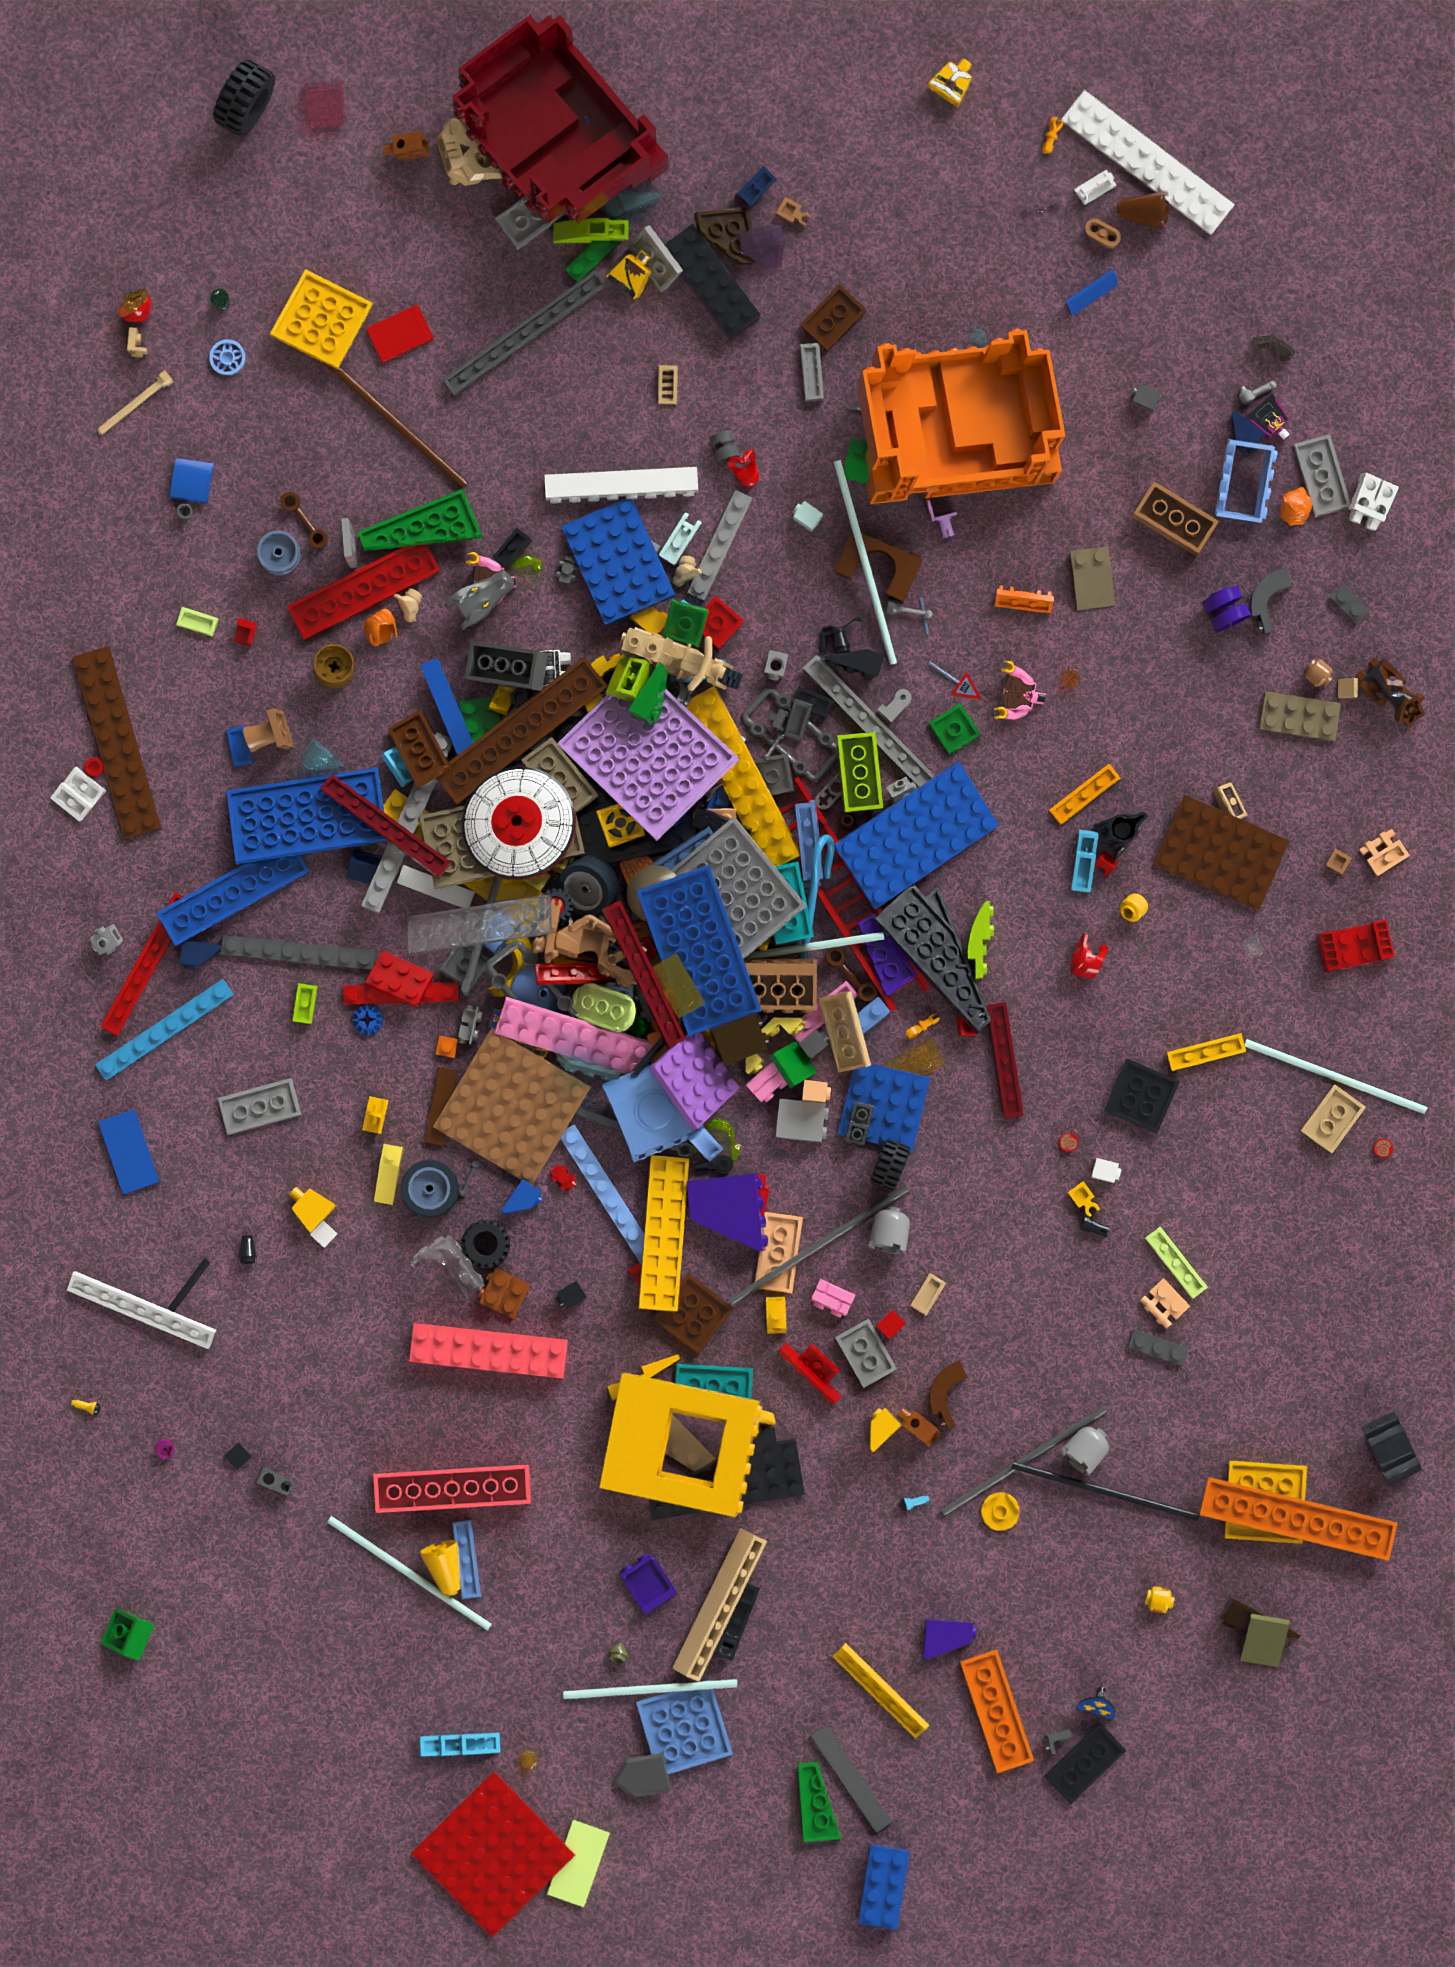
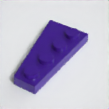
M874 913L857 924L861 935L883 932L873 921L876 918ZM884 933V940L864 942L884 995L887 997L918 975L898 947Z

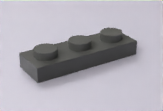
M1135 1329L1128 1348L1183 1366L1189 1348Z

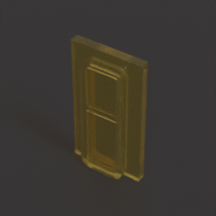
M677 953L652 967L678 1019L705 1004L704 999Z
M931 1037L881 1066L926 1076L944 1066L946 1062Z

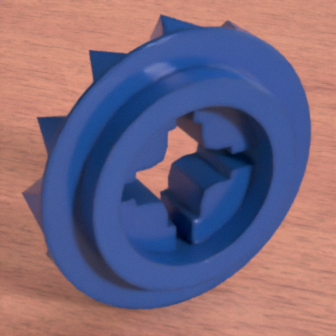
M363 1005L354 1012L352 1023L355 1030L360 1034L373 1035L382 1027L383 1016L375 1006ZM366 1012H368L370 1018L376 1019L369 1022L368 1028L365 1022L359 1021L366 1017Z

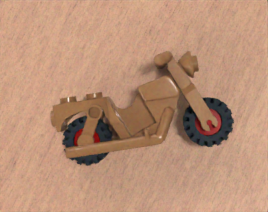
M556 888L552 889V891L547 890L541 896L538 913L542 916L541 919L543 921L546 920L548 924L546 938L544 939V936H541V938L536 937L531 947L534 948L533 953L545 952L544 964H555L552 959L556 958L558 953L578 958V955L585 951H593L598 956L597 969H599L603 976L612 977L618 985L624 988L628 987L630 989L632 984H637L608 924L593 915H586L556 934L557 925H562L563 922L566 923L572 915V898L568 896L566 891L562 892V889L556 890ZM638 937L645 953H647V947H645V942H642V938ZM609 942L613 943L612 954L607 956Z

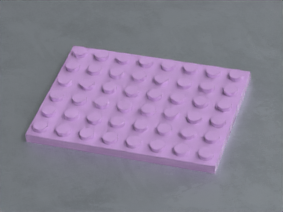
M665 689L661 716L652 727L633 717L628 710L633 702L606 695L557 744L657 841L740 759L667 689Z

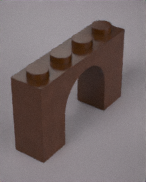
M860 529L867 555L870 553H882L887 555L894 563L895 575L886 596L904 604L922 564L920 555L914 552H909L908 554L902 551V547L896 544L890 546L885 543L884 539L877 536L872 538L867 535L866 531ZM853 531L834 569L835 574L850 581L861 561Z

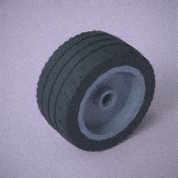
M423 1160L412 1165L404 1174L401 1182V1195L406 1206L416 1215L425 1218H436L449 1212L455 1205L459 1196V1182L455 1173L446 1164L437 1160ZM428 1185L433 1186L432 1192L426 1191Z

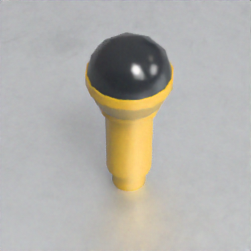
M73 1400L71 1404L76 1408L87 1410L91 1415H97L101 1411V1406L97 1402L87 1403Z

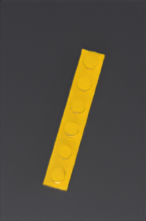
M846 1643L832 1656L915 1739L927 1729L929 1725Z

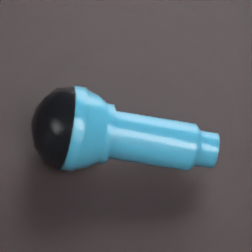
M929 1497L903 1498L900 1501V1507L904 1511H909L914 1506L928 1502Z

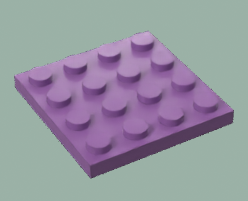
M702 1032L690 1036L686 1033L684 1035L685 1040L672 1046L650 1067V1070L692 1130L698 1129L740 1088Z

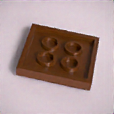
M688 1273L679 1286L678 1311H659L653 1320L696 1353L700 1354L734 1308Z

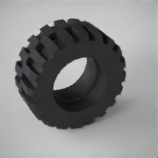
M244 60L238 64L226 80L219 97H217L216 105L213 109L215 123L237 136H244L250 132L251 128L255 126L265 111L274 91L276 78L273 72L252 60Z

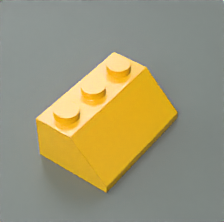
M878 1408L870 1416L872 1420L870 1421L869 1449L872 1452L901 1426L886 1408L883 1410Z

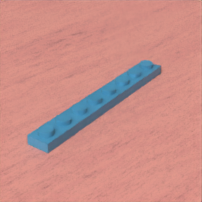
M224 979L220 980L95 1064L107 1081L234 995Z

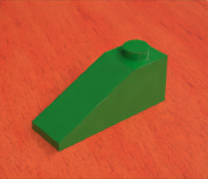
M660 662L628 709L633 717L651 727L659 720L663 710L668 675L667 669Z

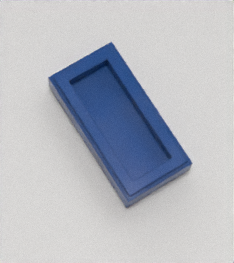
M245 726L226 730L234 767L253 763L250 749L244 737L243 728Z

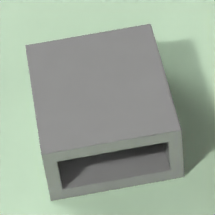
M780 1099L776 1138L821 1143L822 1139H826L827 1127H823L824 1119L828 1120L829 1108H825L826 1103Z

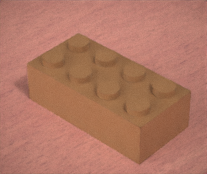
M1155 481L1132 516L1196 557L1219 522Z

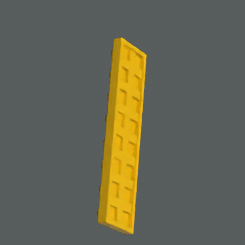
M650 1156L638 1309L678 1311L689 1158Z

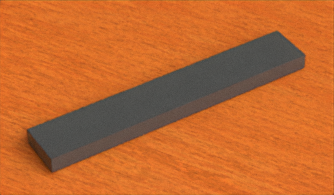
M827 1724L813 1733L811 1737L876 1833L893 1821Z

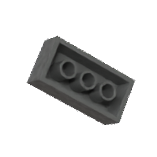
M471 641L465 679L542 691L548 653Z

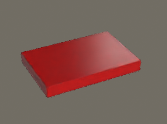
M418 304L366 328L382 363L434 339Z

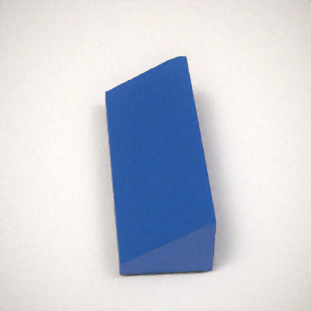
M1110 270L1066 300L1065 306L1072 316L1119 285L1114 271Z

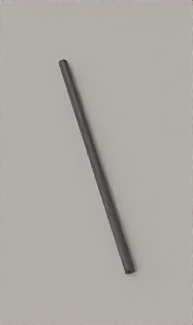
M904 1185L728 1299L730 1304H736L909 1192L908 1187Z

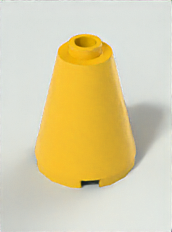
M442 1541L441 1545L434 1546L432 1544L423 1548L420 1551L421 1557L441 1593L446 1594V1596L457 1594V1591L460 1589L457 1541Z

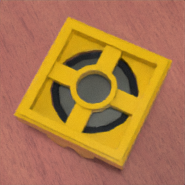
M619 804L596 811L609 848L645 835L643 827L627 811L623 810Z

